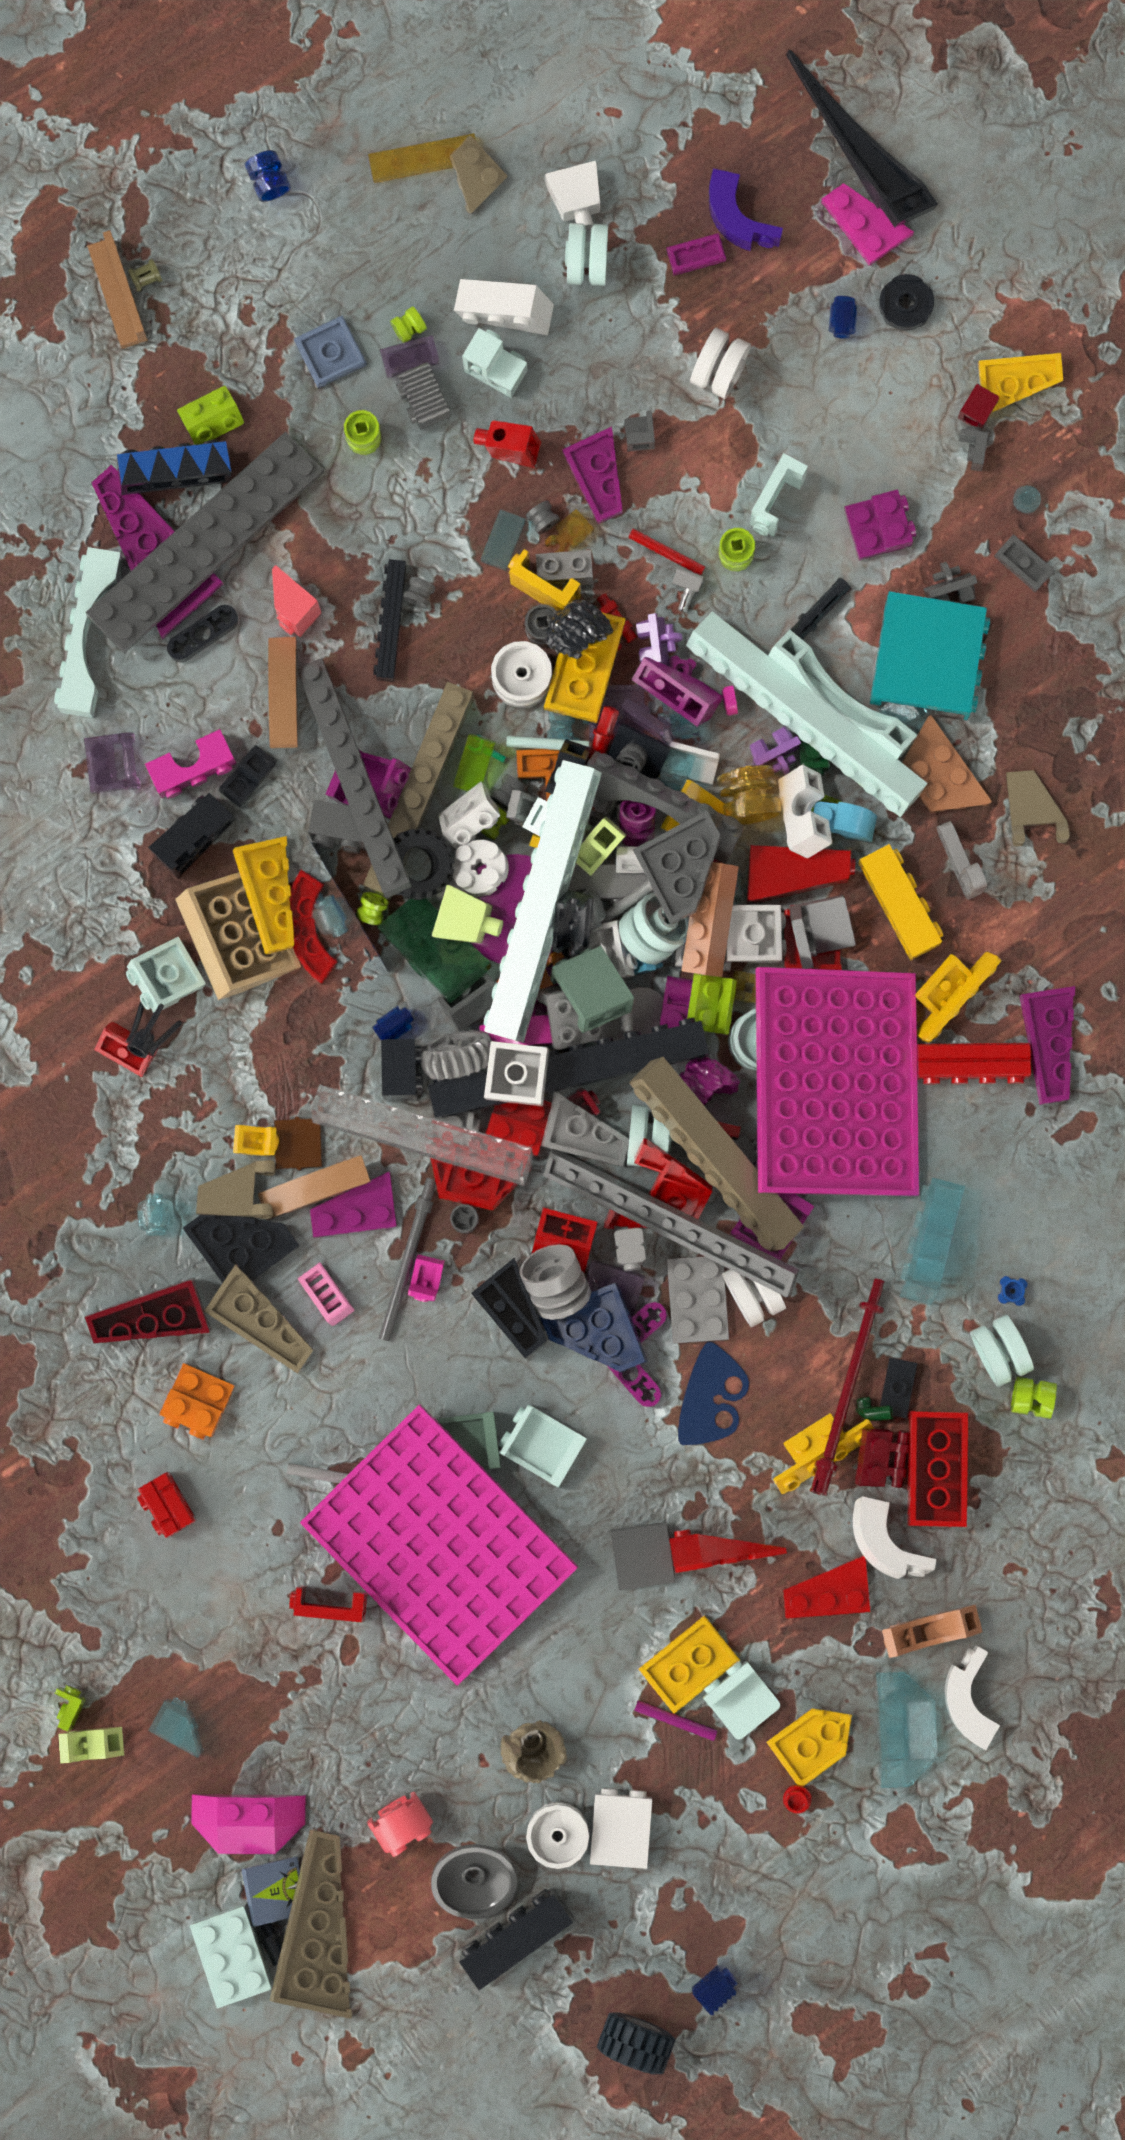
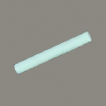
M507 736L506 745L507 747L560 750L565 739ZM570 740L590 747V741Z

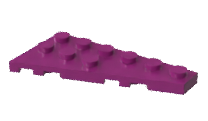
M112 464L91 482L132 571L175 531L139 493L121 495L118 471ZM214 573L156 625L162 640L223 585L222 581Z

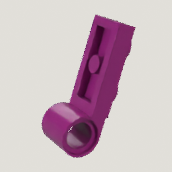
M667 976L660 1025L668 1024V1028L679 1026L678 1021L687 1019L692 979Z

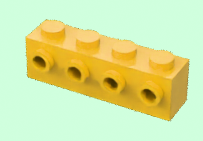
M890 844L861 858L858 864L911 961L940 946L943 933L936 921L931 922L927 914L930 912V909L923 897L918 898L914 890L917 888L914 878L910 873L906 874L901 866L904 861L897 848L893 850Z

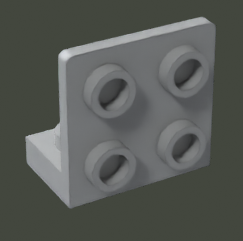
M559 985L539 989L537 1001L547 1006L553 1048L562 1049L607 1037L605 1024L585 1033L581 1032L577 1025L579 1016Z

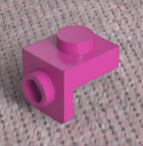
M418 1254L408 1295L422 1302L435 1301L445 1261Z

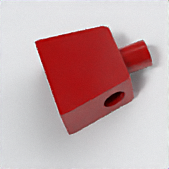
M493 420L490 423L489 430L476 428L473 438L474 444L485 446L492 458L535 468L541 441L532 426Z

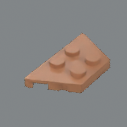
M932 715L927 717L902 762L927 783L919 796L930 813L944 812L945 810L966 809V807L988 806L991 804V799Z

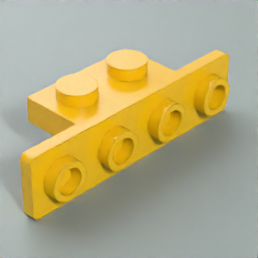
M985 952L969 970L956 956L950 954L914 995L931 1012L930 1016L917 1029V1037L927 1043L936 1039L948 1021L958 1015L962 1005L977 993L979 986L984 980L994 974L1001 959L992 953Z
M831 1413L783 1443L796 1464L773 1479L781 1494L797 1489L802 1482L815 1475V1462L823 1457L834 1420ZM869 1419L864 1420L846 1433L842 1431L834 1461L844 1459L849 1452L860 1446L862 1428L874 1429Z

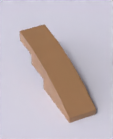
M296 637L268 638L270 748L298 747Z
M360 1155L258 1193L261 1204H270L272 1206L273 1216L271 1219L345 1193L347 1190L371 1183L363 1157Z

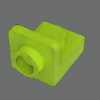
M66 1685L65 1689L62 1687L57 1688L54 1694L69 1700L68 1704L63 1703L57 1715V1719L60 1720L57 1727L68 1732L73 1729L86 1699L80 1696V1690Z

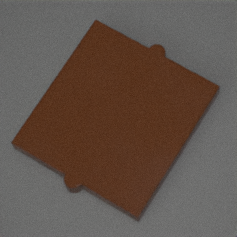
M296 1116L291 1120H274L276 1134L279 1137L278 1148L275 1151L276 1169L296 1168L298 1171H301L302 1168L322 1167L320 1118L300 1119Z

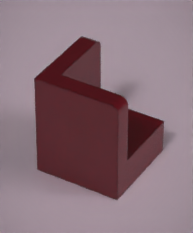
M976 384L961 408L958 419L970 426L979 427L983 430L990 414L999 401V396Z

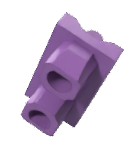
M656 613L649 614L648 620L636 623L638 638H650L651 647L640 648V662H642L644 657H648L666 666H670L668 653L676 652L675 643L683 640L682 633H674L673 624L665 625L663 617H657Z
M782 727L772 733L777 747L770 751L763 739L750 745L749 748L753 757L752 765L755 771L776 761V764L768 767L772 775L780 770L784 776L790 773L788 766L795 763L796 759L793 755L785 759L783 757L799 749L801 742L797 736L793 738L786 727Z

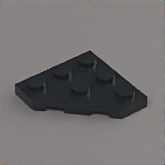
M199 1215L183 1227L185 1233L222 1283L235 1264L251 1281H254L300 1247L284 1223L239 1216Z

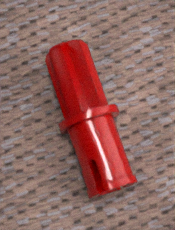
M605 706L603 708L598 726L593 730L595 736L591 745L590 759L595 751L606 754L610 740L614 739L613 730L619 715V710L614 707Z

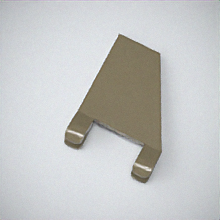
M1035 771L1006 772L1013 846H1023L1025 842L1023 826L1056 824L1057 842L1066 843L1070 836L1067 820Z
M256 1161L199 1185L196 1214L271 1219L273 1209L270 1204L253 1205L255 1174L274 1176L276 1173L274 1161Z

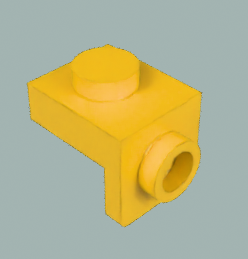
M235 1125L233 1153L255 1156H271L275 1154L279 1144L276 1127L264 1128Z

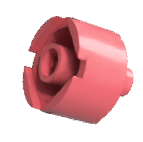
M415 1792L410 1793V1799H407L404 1795L377 1812L380 1818L375 1822L372 1817L367 1821L369 1828L384 1852H390L393 1857L407 1849L406 1844L413 1839L421 1841L432 1833L430 1828L433 1820Z

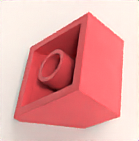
M275 565L272 569L274 606L278 615L276 619L280 622L279 626L289 635L295 633L301 637L321 614L318 601Z

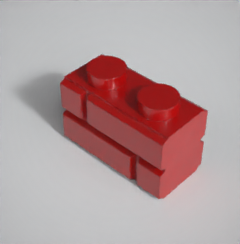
M166 1472L138 1488L141 1495L137 1496V1499L144 1511L150 1510L154 1520L151 1521V1524L159 1536L163 1534L165 1538H169L197 1521L170 1472Z

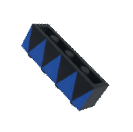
M209 440L200 445L182 443L174 448L166 449L162 446L150 448L149 451L138 452L131 449L117 454V470L121 495L229 483L231 480V468L226 441Z

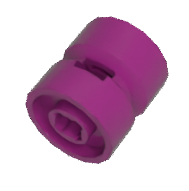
M624 800L620 805L619 828L626 834V837L621 842L628 847H638L654 839L656 808L644 803Z

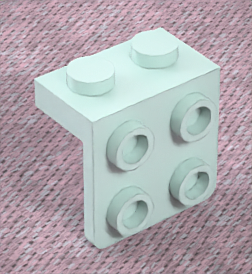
M740 1661L736 1662L726 1671L728 1676L721 1682L716 1679L704 1689L706 1694L702 1696L736 1739L745 1737L780 1707V1702L747 1661L743 1664Z

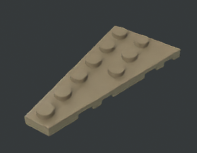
M311 1829L309 1831L269 2001L352 2019V2010L349 2007L350 1982H348L346 1922L345 1917H343L342 1904L344 1893L341 1889L340 1875L342 1871L340 1836Z

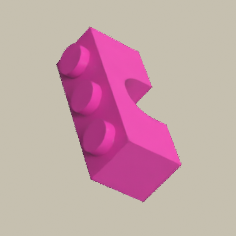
M220 729L195 740L200 756L198 761L191 767L178 766L170 752L145 764L161 798H174L182 793L181 789L190 785L192 787L200 786L207 782V777L216 773L220 776L233 769L232 766L236 764V761Z

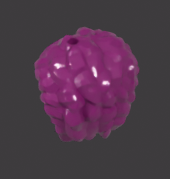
M708 1057L690 1060L686 1064L685 1070L679 1074L703 1105L711 1101L715 1093L731 1095L739 1090L740 1080L737 1075L717 1060Z

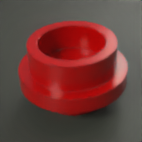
M793 1785L784 1792V1806L792 1813H803L811 1805V1794L804 1786Z

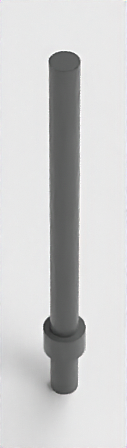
M426 1178L421 1198H417L414 1208L417 1211L378 1339L390 1340L427 1213H431L433 1202L431 1200L436 1186L434 1179Z

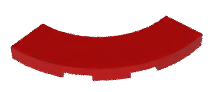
M301 869L291 887V896L289 898L294 935V946L292 948L305 970L322 985L338 963L322 946L315 928V907L324 884Z

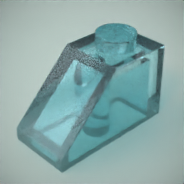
M176 1697L173 1700L166 1699L148 1731L199 1758L204 1750L193 1712L187 1709L189 1704Z

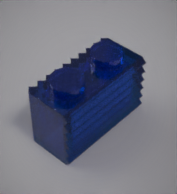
M717 1965L692 1987V1992L710 2015H714V2011H718L719 2007H723V2003L727 2004V1999L732 2000V1996H736L735 1986L738 1983L727 1967L722 1970Z

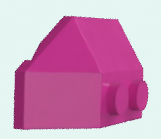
M192 1794V1825L218 1854H276L305 1825L306 1795Z

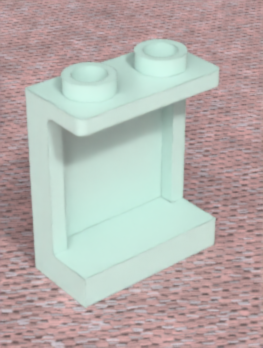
M783 453L752 509L750 525L753 526L755 532L763 536L768 534L773 537L775 536L779 519L769 514V511L785 482L799 490L801 489L806 478L807 465Z
M529 1404L526 1409L520 1407L513 1419V1422L517 1423L512 1433L506 1431L498 1445L502 1447L500 1454L559 1488L587 1438Z

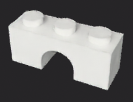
M801 765L778 780L779 797L782 803L783 821L786 827L789 850L809 858L831 845L832 837L829 820L811 812L814 804L825 797L821 774Z

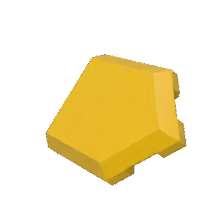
M812 1708L769 1739L767 1744L795 1783L805 1786L846 1755L852 1715Z

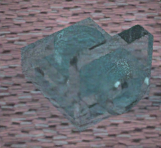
M890 702L879 709L881 714L896 717L906 726L916 718L927 714L925 708Z

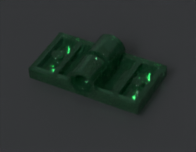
M426 898L420 900L409 899L377 928L406 958L412 969L421 978H426L451 1003L492 968L491 963L470 942L433 937L432 933L439 911Z

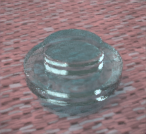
M1028 485L1018 488L1013 496L1014 506L1022 513L1034 512L1041 502L1039 491Z

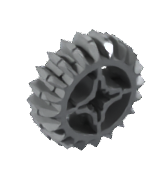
M464 1030L449 1035L445 1034V1036L436 1038L434 1041H429L427 1045L422 1047L420 1063L425 1076L434 1080H451L452 1078H460L465 1075L469 1076L474 1072H479L480 1069H485L488 1066L492 1040L488 1033L481 1030Z

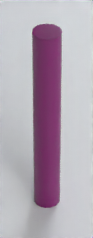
M639 1700L636 1703L634 1711L711 1741H714L717 1730Z

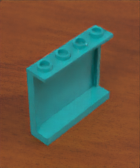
M889 591L885 602L869 704L880 706L881 702L884 701L964 715L963 720L967 721L971 712H976L978 696H974L975 686H980L982 670H978L979 660H984L986 644L982 643L983 634H988L990 618L986 617L987 608Z

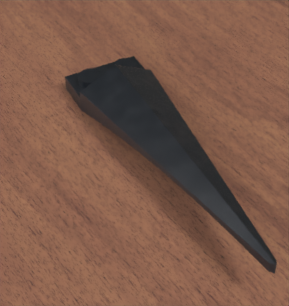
M788 50L786 53L787 58L876 208L883 210L894 228L934 210L938 203L925 184L855 122L816 80L793 51Z

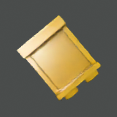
M524 549L520 555L516 553L510 561L508 567L510 568L511 585L541 604L549 605L556 611L564 610L568 602L580 599L581 584L573 578L569 580L563 591L527 570L530 566L529 551Z

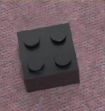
M415 1039L381 1040L382 1097L385 1101H418V1094H423L424 1092L422 1074H418V1066H421L422 1048L417 1045Z

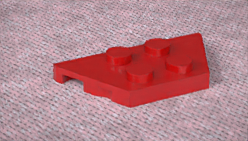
M428 1138L427 1140L440 1199L493 1211L532 1169V1162L435 1139Z

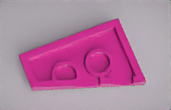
M844 183L821 200V203L869 266L914 234V231L904 224L894 228L881 208L877 209L875 204Z

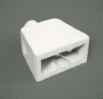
M596 161L545 174L547 189L562 220L569 221L575 219L576 223H583L586 230L591 229L594 225L591 215L600 212Z

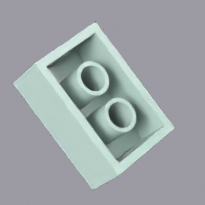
M247 1903L191 1923L190 1929L217 2008L272 1989L273 1979L262 1946L258 1942L259 1937L256 1928L251 1924Z

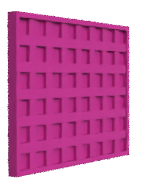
M421 1404L300 1522L457 1686L579 1567Z

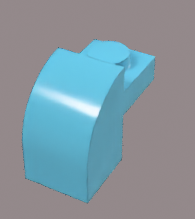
M817 801L815 803L813 813L829 820L831 833L840 834L845 839L872 843L877 815L871 810L843 802L835 804Z

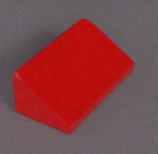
M110 1022L104 1027L94 1050L138 1076L143 1077L154 1059L158 1048L153 1056L147 1055L146 1058L135 1056L127 1049L128 1043H126V1040L130 1035V1031L115 1022Z

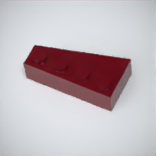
M194 1278L95 1311L84 1317L94 1344L211 1332V1327L204 1312Z

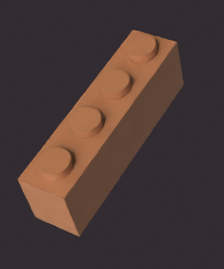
M713 862L698 910L689 917L681 971L722 977L739 866Z

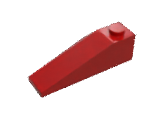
M690 1529L675 1531L674 1537L669 1538L675 1573L713 1567L718 1564H731L742 1560L787 1554L785 1547L697 1533L691 1534Z

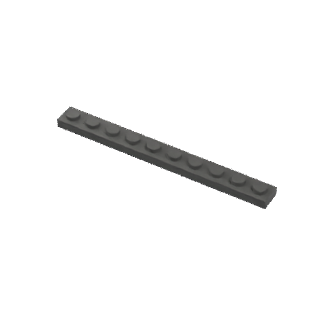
M320 658L298 668L297 672L384 896L389 898L412 887L326 664Z
M554 1149L550 1152L543 1176L785 1297L792 1294L800 1271L799 1269L559 1150Z

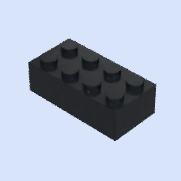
M546 1888L532 1898L531 1902L533 1904L525 1909L521 1905L509 1914L508 1922L503 1925L497 1922L485 1931L486 1934L483 1940L478 1942L477 1939H474L462 1948L459 1963L479 1991L573 1924L574 1916L555 1889L549 1892Z

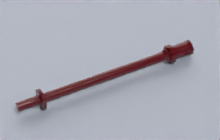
M874 1278L868 1301L860 1302L859 1307L865 1310L825 1451L823 1457L816 1460L814 1465L816 1472L809 1491L820 1496L821 1494L822 1496H827L832 1474L837 1471L834 1457L875 1314H882L884 1312V1308L878 1306L885 1283L881 1279Z

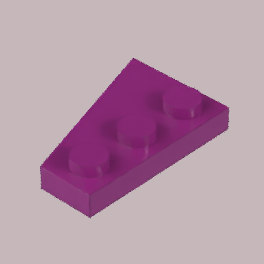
M611 426L562 449V453L597 524L603 523L623 512Z
M390 1171L370 1180L371 1183L353 1188L310 1209L313 1238L397 1227Z

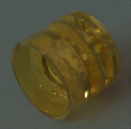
M744 766L717 777L718 786L726 787L720 790V797L733 798V801L723 805L725 816H731L739 823L748 825L770 820L782 814L779 794L766 793V791L777 785L775 779H768L774 775L773 766Z

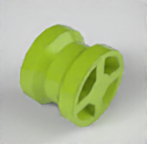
M363 893L361 897L362 905L357 909L356 917L367 924H381L384 918L382 913L383 910L387 909L388 900L377 893Z

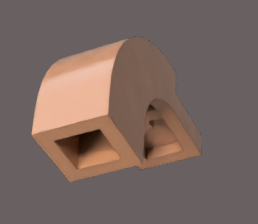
M976 1604L909 1620L882 1630L889 1658L928 1646L968 1638L983 1632Z

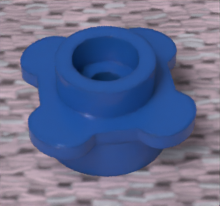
M1008 1276L1002 1277L1000 1279L1001 1293L998 1295V1301L1002 1304L1011 1302L1017 1306L1023 1305L1025 1303V1288H1027L1026 1280L1023 1278L1019 1280L1010 1279ZM1010 1289H1015V1293L1011 1294Z

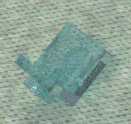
M662 703L663 713H658L659 730L665 729L666 740L677 738L689 739L699 736V726L697 727L680 714L670 715L668 705Z
M671 749L665 760L659 781L675 791H681L686 781L689 780L696 756Z

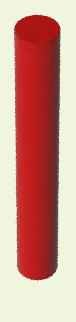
M634 528L629 534V539L695 574L702 575L706 566Z

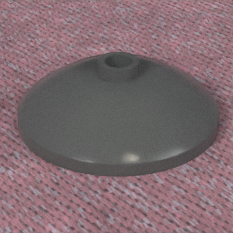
M480 1844L464 1845L447 1852L436 1863L431 1876V1889L437 1903L448 1913L466 1919H480L498 1913L510 1903L517 1888L516 1870L510 1859L501 1851Z

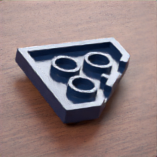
M613 1283L591 1292L590 1299L584 1307L570 1316L553 1320L540 1316L550 1341L605 1364L616 1371L624 1372L648 1362L618 1283Z

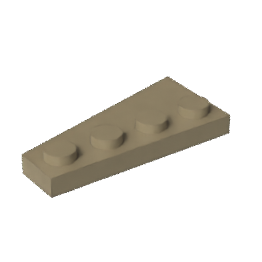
M235 1264L204 1312L298 1374L313 1352V1348L238 1265Z

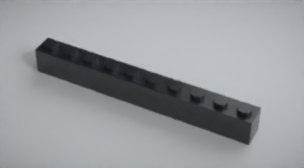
M695 1018L678 1021L679 1026L668 1028V1024L652 1027L651 1033L641 1035L640 1030L624 1034L625 1039L614 1041L613 1037L597 1040L596 1046L586 1048V1044L583 1043L570 1046V1052L559 1054L558 1050L549 1051L544 1094L638 1073L650 1061L664 1057L672 1065L709 1056L702 1022H696ZM487 1071L474 1072L469 1076L465 1075L451 1080L433 1079L434 1083L427 1085L436 1119L509 1102L486 1100L484 1098Z

